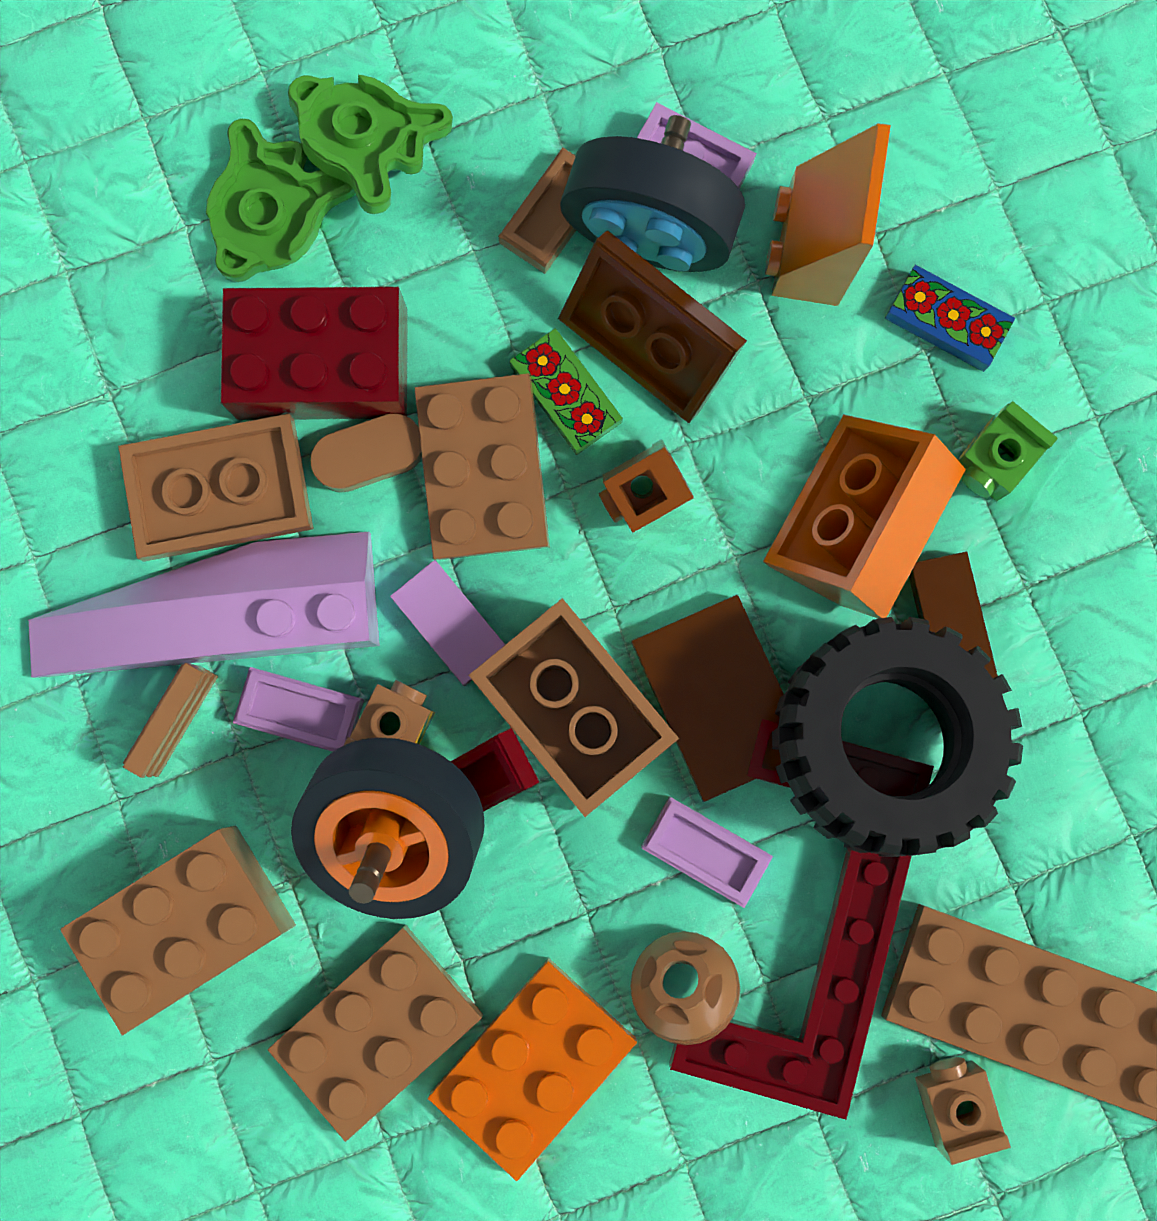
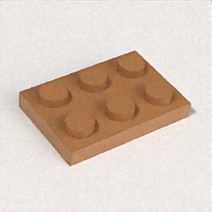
M530 374L415 387L433 560L550 548Z
M290 414L118 446L136 557L143 562L314 529L295 420Z
M405 925L267 1050L346 1142L482 1019L483 1013L409 927Z

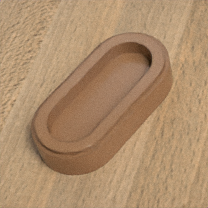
M387 414L328 434L320 439L313 448L311 454L312 471L326 488L335 492H349L408 472L422 459L419 427L407 416Z

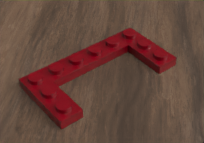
M761 719L747 776L790 788L788 782L781 784L777 770L772 771L762 768L770 733L772 734V731L778 728L779 723ZM842 741L846 757L854 771L866 784L878 792L891 796H907L915 794L930 785L934 766ZM850 849L846 850L799 1038L732 1019L727 1027L712 1039L692 1045L674 1044L669 1062L670 1070L847 1120L912 856L883 857L875 853H859Z

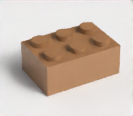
M563 598L469 674L474 683L584 817L679 739Z
M231 826L216 830L65 925L60 930L123 1036L287 932L296 924L238 827Z

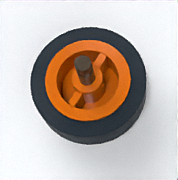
M368 738L354 741L338 748L319 765L295 809L291 827L292 843L296 856L310 879L337 902L358 912L380 918H416L444 908L454 901L465 888L483 838L485 827L484 813L480 798L469 779L444 756L425 746L406 740Z

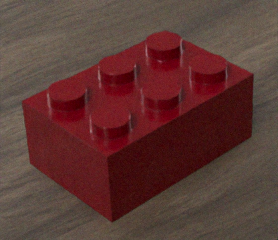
M223 288L221 404L237 420H258L284 414H290L294 420L375 419L387 414L407 416V307L400 288Z

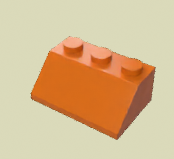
M843 414L763 562L840 606L877 619L885 618L894 605L966 469L935 434Z

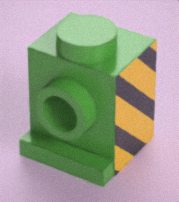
M1012 401L989 420L957 458L966 469L961 479L975 494L984 498L991 497L997 502L1014 490L1058 438ZM998 446L1013 458L1012 462L1005 461L999 456Z

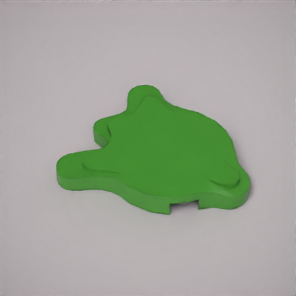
M358 74V83L334 85V77L321 79L303 75L296 78L288 89L289 104L298 118L299 137L304 153L311 163L324 173L348 183L355 191L361 208L369 214L382 213L391 205L388 172L398 169L410 175L419 173L423 167L424 145L430 141L446 137L452 129L453 116L445 105L410 101L400 96L390 86L373 77Z
M249 119L235 120L228 128L227 135L230 144L229 162L225 170L214 182L207 198L206 215L210 220L211 232L217 248L216 267L226 279L233 282H243L257 273L280 269L299 260L307 253L316 240L322 220L328 211L356 194L348 183L329 176L322 170L312 173L303 171L307 156L303 151L301 143L297 141L267 142L256 124Z

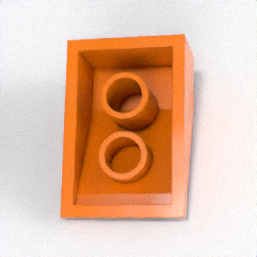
M878 123L796 166L789 187L779 186L773 221L783 222L780 241L771 240L765 268V275L774 276L772 296L833 306L839 305L874 244L891 125Z

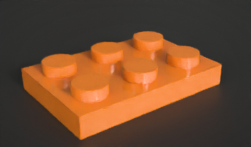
M548 958L435 1086L427 1099L514 1180L518 1181L637 1044V1039Z

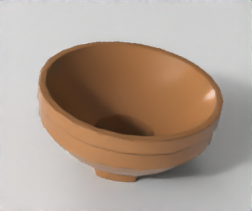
M682 931L669 933L656 939L645 948L637 959L632 971L631 994L637 1015L652 1033L670 1043L692 1045L714 1038L727 1027L734 1017L739 1004L741 988L739 975L733 960L723 947L712 939L698 933ZM683 963L696 969L698 985L690 996L679 999L671 997L665 992L663 979L671 966Z

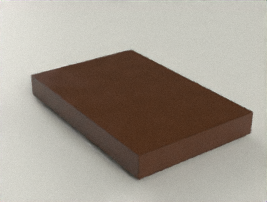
M608 230L596 239L558 317L562 323L687 423H690L699 414L747 342L746 339Z
M737 594L631 642L665 720L679 738L676 744L702 802H706L756 779L747 776L761 719L779 723V716L775 714L783 691ZM770 733L762 768L775 771L776 766L781 764L779 750L772 749V734Z

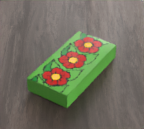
M556 328L509 361L510 367L516 375L530 374L534 399L576 455L622 423L623 417Z

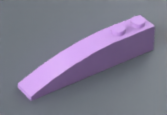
M359 532L253 542L28 620L31 677L40 678L380 646L371 533Z

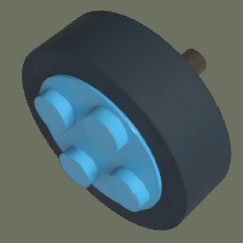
M672 115L668 119L664 132L665 137L662 138L661 143L622 136L601 137L584 143L576 153L560 202V209L566 221L593 243L608 230L652 266L673 271L703 272L717 269L728 261L745 209V200L736 184L719 169L683 151L691 122L685 117Z

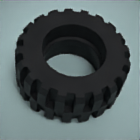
M892 617L873 619L863 627L854 625L837 634L810 655L789 679L788 683L790 685L786 693L779 699L775 714L779 716L778 728L772 731V749L779 750L781 764L776 766L781 784L788 782L795 795L790 799V802L800 815L807 813L816 822L813 827L816 831L827 839L837 838L844 842V848L859 853H875L883 857H900L936 853L938 849L954 847L970 839L971 830L986 827L998 814L996 807L993 806L994 803L998 800L1008 799L1016 781L1013 777L1007 775V771L1010 766L1021 764L1023 745L1012 743L1011 730L1022 727L1019 708L1007 710L1002 694L1012 690L1003 674L992 678L984 668L991 658L979 646L969 651L964 650L959 646L962 634L947 626L935 633L929 631L930 624L928 620L909 617L901 624H896ZM888 682L913 691L928 704L939 722L943 736L942 762L932 783L915 794L891 796L878 792L858 776L846 757L841 737L843 712L852 697L869 685Z

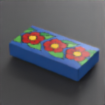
M915 264L884 319L984 372L991 365L1015 317Z

